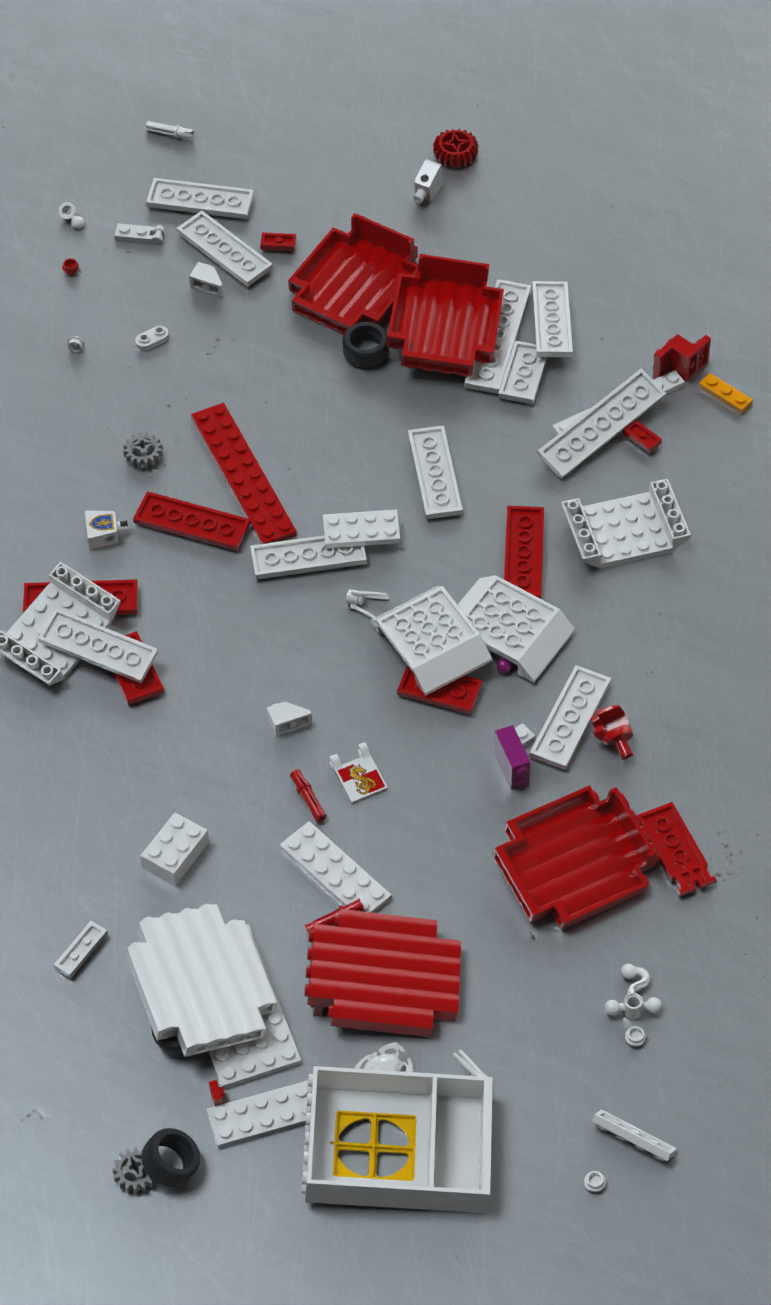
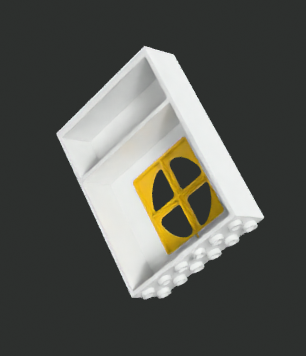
M314 1066L313 1074H309L307 1089L301 1194H306L305 1202L487 1213L491 1183L493 1077ZM364 1119L371 1122L369 1143H350L339 1140L341 1132L352 1123ZM384 1120L396 1125L405 1133L409 1144L407 1146L379 1144L378 1123ZM341 1150L368 1152V1175L361 1176L349 1170L339 1159L338 1152ZM379 1153L406 1154L408 1156L407 1163L396 1173L385 1177H378L376 1174L377 1155Z

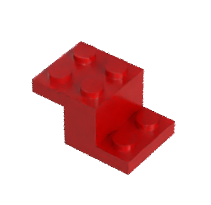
M678 334L672 339L670 338L661 349L656 350L654 353L653 379L661 377L669 371L676 370L680 377L687 382L709 362L711 338L705 334L701 339L696 340L694 344Z

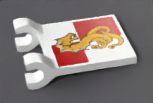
M365 742L358 745L360 758L341 764L337 754L329 757L331 760L329 764L336 772L351 803L388 789Z

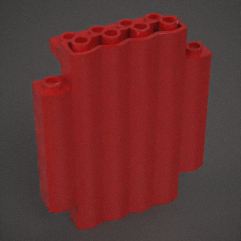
M354 213L351 217L350 232L347 234L333 227L289 278V291L296 295L292 299V311L300 316L309 318L315 323L323 324L328 329L338 331L342 335L352 325L360 322H371L382 326L392 313L399 273L417 276L418 264L413 262L418 257V247L414 245V239Z
M420 254L417 276L399 273L386 346L392 349H403L402 366L420 368L426 371H439L445 374L455 373L460 376H472L475 360L482 363L493 362L504 289L487 287L490 264Z
M590 785L506 821L504 831L510 841L495 847L492 854L529 921L533 922L552 913L556 923L562 930L646 892L649 881L642 872L657 866L660 859L657 849L652 842H649L650 839L647 832L640 825L635 812L630 809L629 802L624 794L615 787L609 790L606 799L599 801L597 792L593 791Z
M340 909L339 915H335L334 926L314 924L313 930H309L308 942H312L311 948H308L307 960H310V966L306 967L305 978L309 979V984H305L304 996L308 997L307 1005L313 1008V1016H321L323 1007H328V1018H331V1026L430 1037L433 1029V1019L456 1021L458 1015L461 941L437 938V920Z

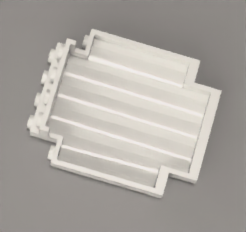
M204 904L198 909L185 908L180 913L168 912L159 918L146 917L139 922L137 930L140 938L139 942H134L127 947L125 957L156 1040L177 1036L184 1057L264 1038L266 1027L261 1015L275 1012L277 1001L244 920L234 919L224 924L217 904Z

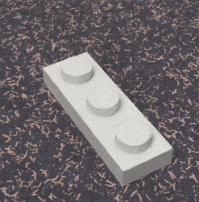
M90 921L54 963V969L71 979L108 935L107 930Z

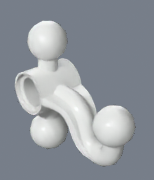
M624 964L621 968L623 978L630 980L639 975L642 979L630 985L624 1003L608 1000L604 1005L605 1012L610 1016H615L620 1011H623L624 1016L630 1020L640 1018L642 1010H647L654 1014L658 1013L662 1008L660 999L652 997L647 1002H643L642 997L636 993L649 984V973L645 969L635 967L632 964Z

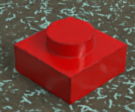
M217 1080L209 1081L213 1105L223 1104L222 1099H226L223 1086L219 1087Z

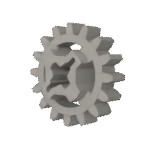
M139 432L137 437L131 435L132 439H126L127 444H123L124 457H126V462L131 461V466L138 464V468L141 465L148 468V464L154 466V461L159 462L160 456H163V446L160 443V439H155L154 434L148 436V432L145 435Z
M137 1147L134 1148V1152L126 1149V1155L120 1153V1161L114 1160L115 1167L112 1168L114 1181L118 1182L120 1189L125 1186L126 1193L133 1189L134 1193L137 1194L138 1189L146 1192V1186L153 1187V1179L149 1177L142 1165V1151L138 1152Z

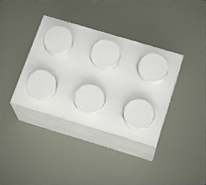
M174 812L140 855L142 868L176 886L209 844L208 830Z

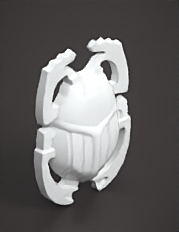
M397 1042L381 1047L378 1050L381 1053L379 1056L377 1052L366 1055L354 1068L361 1069L363 1063L368 1060L363 1069L400 1071L402 1066L405 1065V1072L414 1071L411 1058L407 1059L408 1064L399 1059V1050L405 1052V1049ZM388 1049H395L396 1053L386 1054L385 1051Z

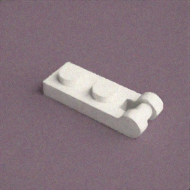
M118 223L114 237L115 241L159 245L162 243V235H164L165 228L162 225L151 227Z

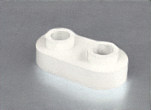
M156 326L139 334L135 339L137 349L148 351L165 343L169 339L168 329L164 326Z

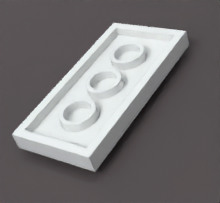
M520 341L514 342L498 398L534 404L548 358L536 356V344Z
M397 509L323 515L325 548L400 543Z

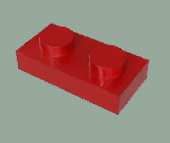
M262 232L260 249L295 251L297 236L296 234Z
M636 419L623 429V434L648 453H651L662 444V438Z

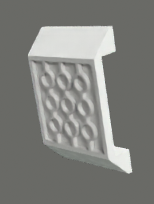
M668 479L650 482L649 492L586 506H582L579 498L561 502L582 560L600 569L672 553L691 537Z
M61 561L49 574L50 583L8 632L5 633L0 630V653L48 685L64 680L81 660L38 642V637L54 609L58 608L108 628L121 602L118 598Z
M496 575L479 578L458 604L480 633L487 649L518 665V675L533 683L575 632V628L559 608Z
M436 586L370 620L379 634H385L412 670L416 684L425 696L492 661V657L480 633L443 586Z

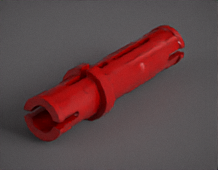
M300 769L292 771L290 778L296 786V792L302 796L315 822L320 823L324 821L327 815L312 792L311 784L306 781Z
M360 898L345 906L340 905L338 906L339 909L305 924L304 926L308 934L309 930H313L314 924L334 925L335 915H339L340 909L364 911L365 909Z

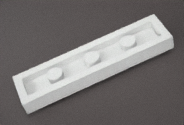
M602 1109L593 1117L592 1122L597 1124V1127L601 1130L615 1133L617 1138L634 1143L636 1148L653 1153V1156L659 1160L668 1161L675 1154L677 1148Z

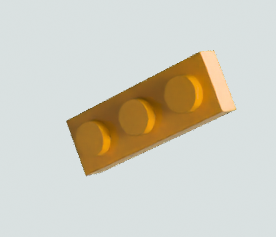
M711 373L699 382L698 388L740 414L744 413L753 403L752 398Z

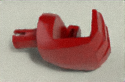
M611 705L597 710L595 715L590 718L594 727L593 734L595 738L609 747L617 746L622 760L632 757L633 753L627 741L633 737V731L620 705Z

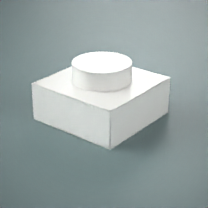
M523 723L515 728L523 747L535 740V735Z

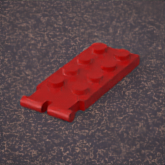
M673 802L636 815L640 825L644 827L649 836V842H652L660 856L659 861L670 881H675L678 885L677 893L679 896L696 891L695 884L701 889L717 883L716 877L714 875L710 876L708 873V863Z

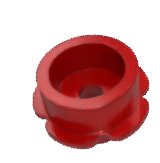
M66 259L63 262L62 270L66 274H74L79 270V264L75 259Z

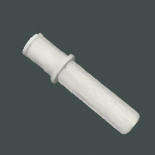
M147 121L145 124L147 131L172 135L175 138L181 137L189 140L194 138V136H191V134L194 135V129Z

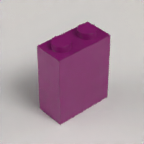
M511 725L495 730L494 754L510 788H522L530 784L531 762L514 726Z

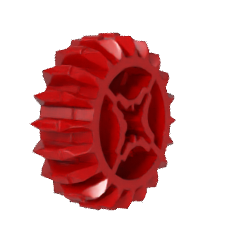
M452 128V131L446 129L445 133L440 132V135L436 136L433 143L435 158L439 160L440 164L444 163L445 167L448 165L451 168L454 166L458 168L460 166L466 167L467 164L475 161L478 155L479 144L476 136H473L472 132L467 133V130L461 131L460 128L458 130Z

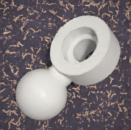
M65 202L59 207V215L64 220H71V225L74 229L81 230L84 228L85 221L82 217L76 216L77 209L72 203ZM71 210V213L67 215V211Z

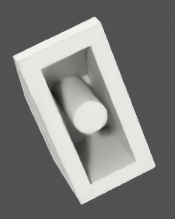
M198 262L189 275L190 288L222 298V282L215 268L209 264Z
M288 702L276 703L267 707V718L275 736L312 724V714L308 709Z

